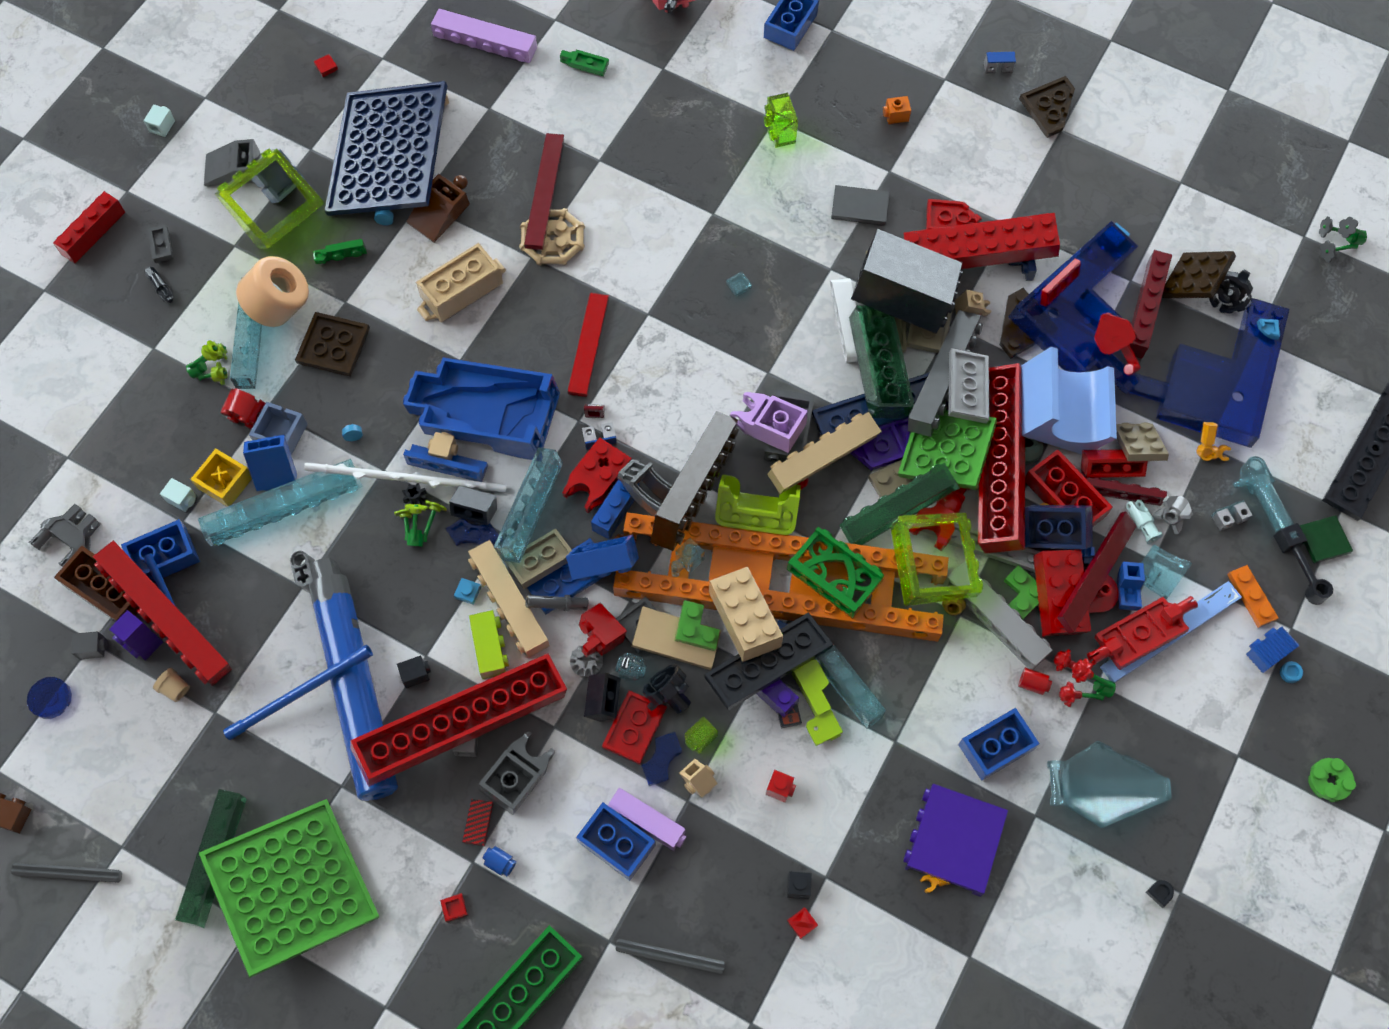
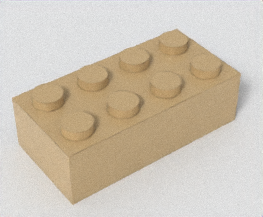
M748 567L710 580L709 594L743 662L782 646L783 634Z

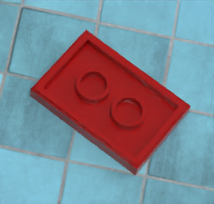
M629 690L617 713V718L614 720L602 744V748L641 765L667 707L660 704L653 711H650L647 707L650 701L646 697Z

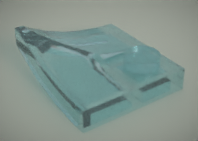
M1154 544L1141 562L1144 564L1145 575L1143 585L1167 599L1192 563L1176 557Z

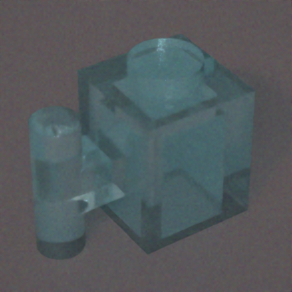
M691 538L676 550V561L671 563V573L674 577H678L683 568L691 573L704 561L705 551Z

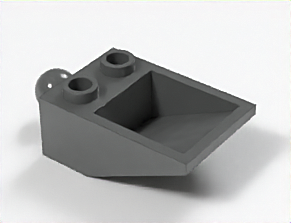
M254 139L235 140L206 154L204 186L254 183L247 174L270 154L265 152L260 154Z

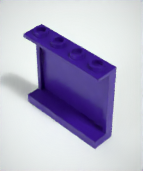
M932 784L929 789H925L922 801H925L923 809H919L916 821L919 822L917 830L913 829L909 841L913 842L911 850L907 849L904 856L905 870L911 868L971 890L972 894L981 897L986 890L1008 810Z

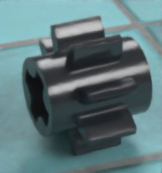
M419 483L416 485L408 484V488L402 490L405 496L403 498L405 504L409 502V504L421 505L423 501H427L425 496L427 491L425 488L421 489Z

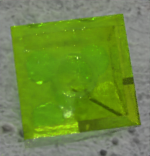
M788 92L767 97V105H764L766 116L763 119L765 127L769 128L770 141H773L775 148L795 144L798 119Z

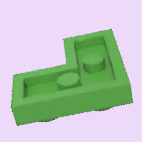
M1018 565L1005 578L1004 582L1018 593L1008 606L1011 609L1017 610L1021 615V619L1024 620L1039 604L1036 580Z
M684 600L675 641L715 651L720 629L701 625L704 605Z

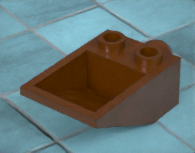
M438 173L432 181L429 206L414 207L406 221L407 224L435 243L470 205L467 194L463 191L468 185L467 178L463 175H457L453 183H451Z

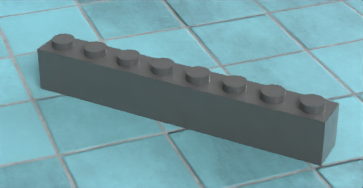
M958 310L910 413L908 431L931 437L933 431L938 429L940 424L939 418L944 416L946 402H949V351L953 348L971 352V347L974 348L976 345L977 334L980 335L982 331L981 315Z

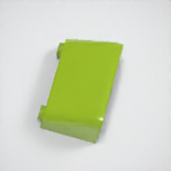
M722 474L715 512V520L719 525L781 535H789L795 530L801 485H795L779 494V498L741 493L739 479Z

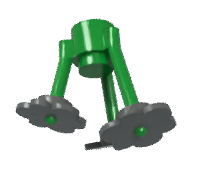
M1327 216L1320 224V236L1324 238L1331 230L1342 234V237L1346 238L1350 245L1336 247L1334 243H1330L1327 240L1320 245L1321 257L1325 258L1326 262H1331L1332 258L1336 256V251L1351 248L1357 249L1358 245H1363L1367 240L1366 230L1357 229L1358 221L1352 217L1341 220L1339 222L1340 228L1333 227V220Z

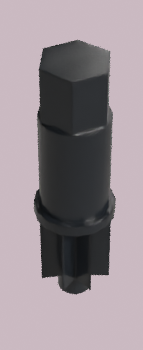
M148 267L145 270V275L156 289L157 294L163 302H173V293L168 285L165 284L154 267Z

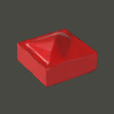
M805 907L787 920L799 939H802L818 926Z

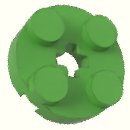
M1339 758L1321 759L1310 769V776H1308L1310 788L1318 797L1325 798L1330 802H1337L1347 798L1356 787L1352 771ZM1329 775L1335 778V785L1332 782H1327Z

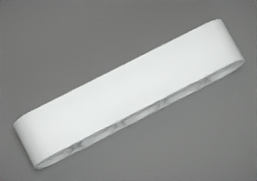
M851 279L831 280V294L845 362L866 360V351L856 302L851 300L853 293Z

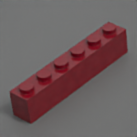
M1154 250L1148 260L1131 323L1136 332V339L1130 344V347L1135 356L1140 359L1144 357L1150 345L1172 259V254Z

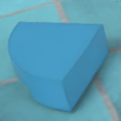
M1259 319L1257 321L1259 330L1265 336L1274 340L1279 339V320Z

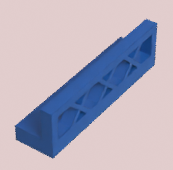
M412 444L410 450L405 449L403 455L407 465L472 481L482 482L488 467L487 462L459 455L453 456L452 460L430 456L428 448Z

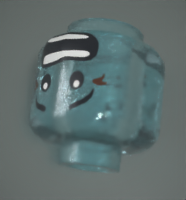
M626 652L623 656H619L615 672H618V677L621 679L637 682L639 677L644 678L647 665H643V657Z

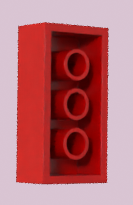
M1058 449L1029 470L1025 477V483L1046 504L1092 506L1093 526L1104 519L1113 508Z

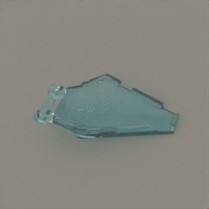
M1100 741L1092 743L1066 761H1047V769H1050L1052 794L1050 805L1067 806L1101 828L1171 799L1170 779L1154 772L1153 768L1126 754L1121 755L1113 751L1112 747Z

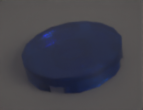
M45 677L38 680L27 694L29 710L34 715L43 719H53L60 716L71 703L72 693L70 687L62 679L56 677Z

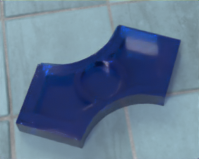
M460 519L445 528L456 546L464 543H473L479 546L489 540L495 545L502 541L491 523L488 526H477L469 524L464 519Z
M675 732L655 738V753L647 763L642 765L648 786L669 780L668 767L671 761L682 753Z

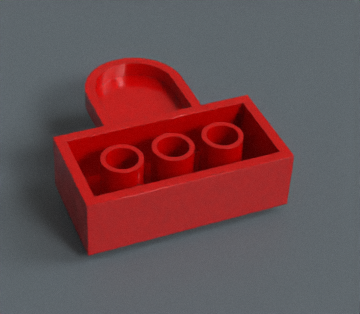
M1042 551L1033 556L1042 636L1081 635L1090 632L1089 614L1108 611L1117 603L1118 587L1114 579L1108 575L1075 632L1068 633L1057 617L1084 574L1082 551Z

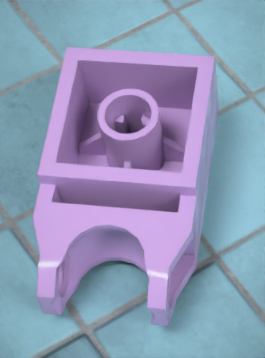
M745 392L743 394V402L751 411L731 412L730 417H738L741 420H738L737 427L745 434L789 453L806 426L808 411L773 395L769 397L765 394Z

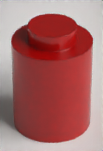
M1024 667L1018 687L1044 695L1045 692H1049L1052 681L1049 680V675Z

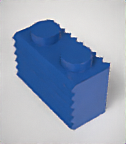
M1283 626L1277 630L1273 627L1264 634L1266 638L1262 642L1260 639H1257L1249 645L1251 650L1246 655L1264 673L1300 645Z

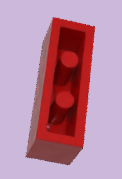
M1122 449L1082 451L1081 469L1086 478L1146 477L1148 461H1128Z

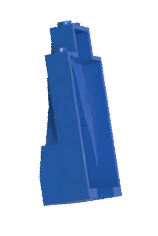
M442 358L441 363L437 366V374L415 371L413 378L410 379L409 390L404 396L403 405L409 414L421 415L419 426L424 434L434 436L435 432H447L457 440L487 444L492 447L494 452L517 458L540 460L560 396V391L552 374L450 358Z

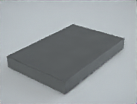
M835 185L831 219L886 225L889 191Z

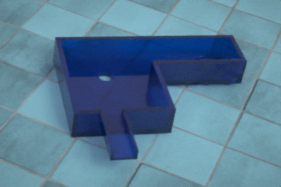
M1111 221L1016 305L1008 317L1043 351L1050 347L1057 348L1058 365L1064 371L1082 373L1089 372L1094 366L1098 369H1103L1107 366L1114 368L1115 385L1127 394L1140 379L1135 374L1126 375L1123 371L1125 364L1113 353H1102L1094 339L1102 314L1111 313L1122 318L1094 289L1138 248V245ZM1075 258L1080 260L1079 276L1048 306L1041 305L1042 290ZM1050 309L1057 311V318L1049 315Z
M1252 298L1243 313L1232 359L1179 344L1172 356L1166 382L1137 373L1132 375L1123 373L1124 376L1119 390L1160 402L1156 419L1201 433L1204 422H1213L1218 424L1217 438L1252 448L1260 437L1290 309ZM1259 319L1279 320V339L1274 340L1265 336L1259 330L1257 321ZM1240 393L1243 400L1236 401L1232 394Z

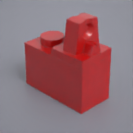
M601 602L581 615L580 629L589 636L587 638L588 642L583 645L581 652L586 657L595 652L603 656L623 643L627 630Z

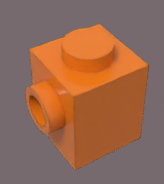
M908 96L888 98L886 105L883 106V116L887 117L888 124L909 122L911 107Z

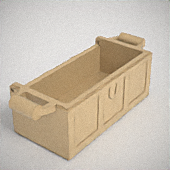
M477 243L416 281L420 297L423 299V303L417 308V311L425 321L438 318L442 323L502 285V274L506 269L497 258L493 260L483 247ZM427 305L433 312V315H430L424 306Z

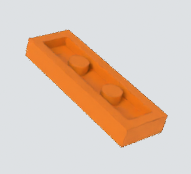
M1248 565L1227 574L1234 588L1242 596L1241 600L1258 628L1278 619L1277 614Z

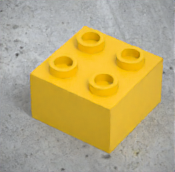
M216 448L191 478L197 489L228 508L252 480L250 471L246 466Z

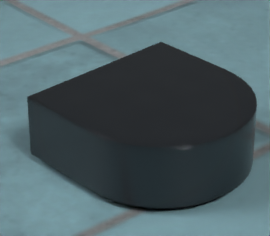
M1159 880L1153 883L1145 893L1160 907L1164 908L1173 898L1174 889L1169 882Z

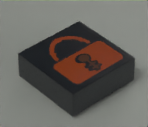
M798 704L785 718L778 713L781 729L802 724Z

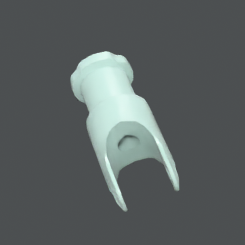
M1137 500L1135 505L1131 501L1127 502L1126 508L1137 528L1141 529L1145 535L1147 544L1160 539L1163 534L1158 531L1153 523L1155 520L1143 501Z

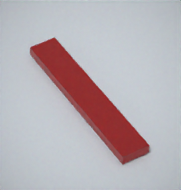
M590 293L568 387L569 395L587 397L609 295Z

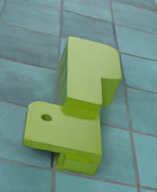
M811 660L793 671L792 675L815 718L807 722L806 728L815 746L825 741H832L840 737L843 731L823 693L829 681L819 662Z

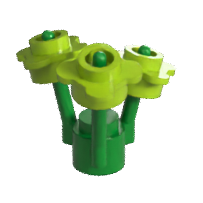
M209 340L207 345L202 346V356L187 364L186 370L193 379L198 377L201 381L212 377L214 382H220L221 385H224L228 372L225 367L221 366L220 362L216 363V367L211 368V373L205 374V371H207L206 361H217L222 358L228 359L226 346Z

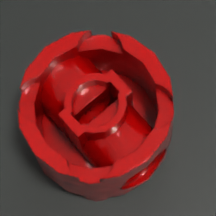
M232 388L220 413L227 416L229 421L236 424L240 421L245 424V427L252 430L266 403L261 399L257 402L252 394Z

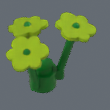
M425 502L432 511L424 534H422V530H417L418 514L428 509V506L406 504L405 509L395 511V516H400V519H404L406 545L423 547V542H427L428 533L436 512L440 513L441 510L447 511V508L435 502ZM413 514L412 529L409 530L408 518H411Z

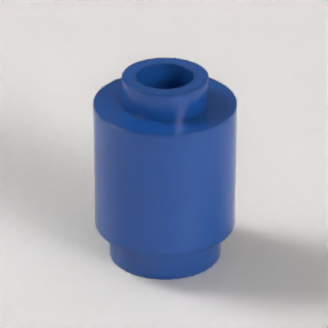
M497 846L489 847L482 858L485 860L483 865L500 876L505 875L506 877L510 875L517 862L513 860V856Z

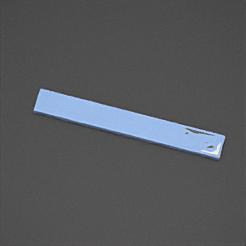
M1229 581L1199 600L1196 609L1184 614L1183 620L1189 627L1188 632L1121 670L1116 667L1111 659L1100 667L1110 681L1117 682L1238 601L1242 596Z

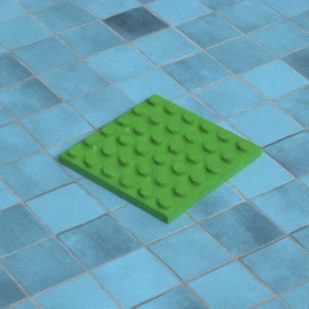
M327 799L199 852L200 859L249 978L379 918V914Z

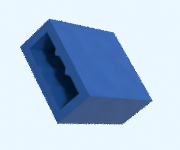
M285 435L244 442L243 455L256 491L289 487L297 483V471Z

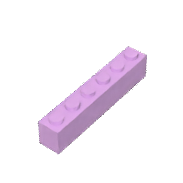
M438 9L431 23L433 36L516 59L520 62L530 63L537 49L536 36L442 9Z

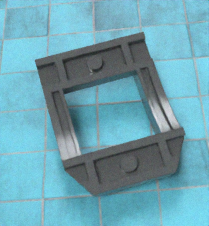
M631 460L618 472L617 479L622 482L634 500L655 517L661 504L648 496L637 484L642 480L663 501L672 485L656 473L652 468L653 463L649 462L647 465L639 463L640 461Z

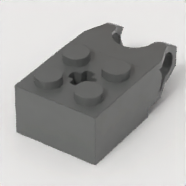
M529 731L511 743L479 783V791L512 815H514L545 775L548 763L555 754V750L551 748L542 756H530L526 752L527 743L532 734ZM510 779L513 780L512 786L505 785L506 780L508 782L510 781Z

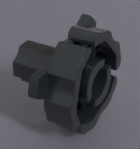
M1245 269L1240 271V273L1228 271L1215 296L1209 298L1212 307H1218L1221 301L1222 305L1219 308L1221 313L1231 314L1234 311H1244L1252 299L1253 287L1248 280L1250 272ZM1247 294L1246 300H1245V301H1242V299H1243V298L1245 297V295Z
M677 664L669 665L657 672L649 680L651 685L648 683L644 686L643 694L650 701L647 705L650 711H653L658 705L668 702L677 714L682 713L690 706L691 701L684 694L689 687L687 683H684L687 675Z

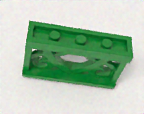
M817 527L815 532L787 564V570L852 619L884 578V574L879 567L870 565L861 554H855L849 549L847 544L837 541L828 530H822ZM817 542L827 546L826 550H822L819 546V556L813 551V545ZM808 551L812 558L801 563V558ZM844 562L848 581L837 579L828 583L826 581L827 570L824 563ZM816 565L820 566L822 574L818 575L814 572L816 569L819 570ZM861 574L871 578V584L865 587L856 585V582L863 583L866 581L861 579ZM841 584L848 586V589L842 586L843 591H839L836 586ZM855 590L864 592L857 602L852 600Z

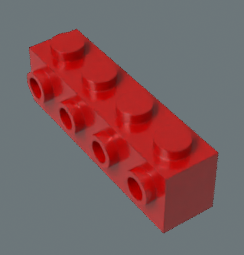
M104 191L56 238L53 244L62 256L75 264L120 219L125 210L118 199Z

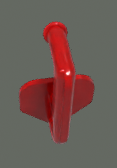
M1111 313L1102 314L1094 337L1097 346L1104 354H1112L1121 349L1128 363L1124 366V373L1126 375L1136 373L1141 367L1130 347V344L1136 339V332L1129 320L1114 316Z

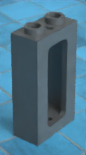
M776 389L775 397L808 411L806 426L797 439L795 451L799 453L804 450L803 447L807 443L815 395ZM766 443L764 460H768L771 463H776L779 460L784 462L788 460L787 456L793 452L787 453L782 450H776V447Z

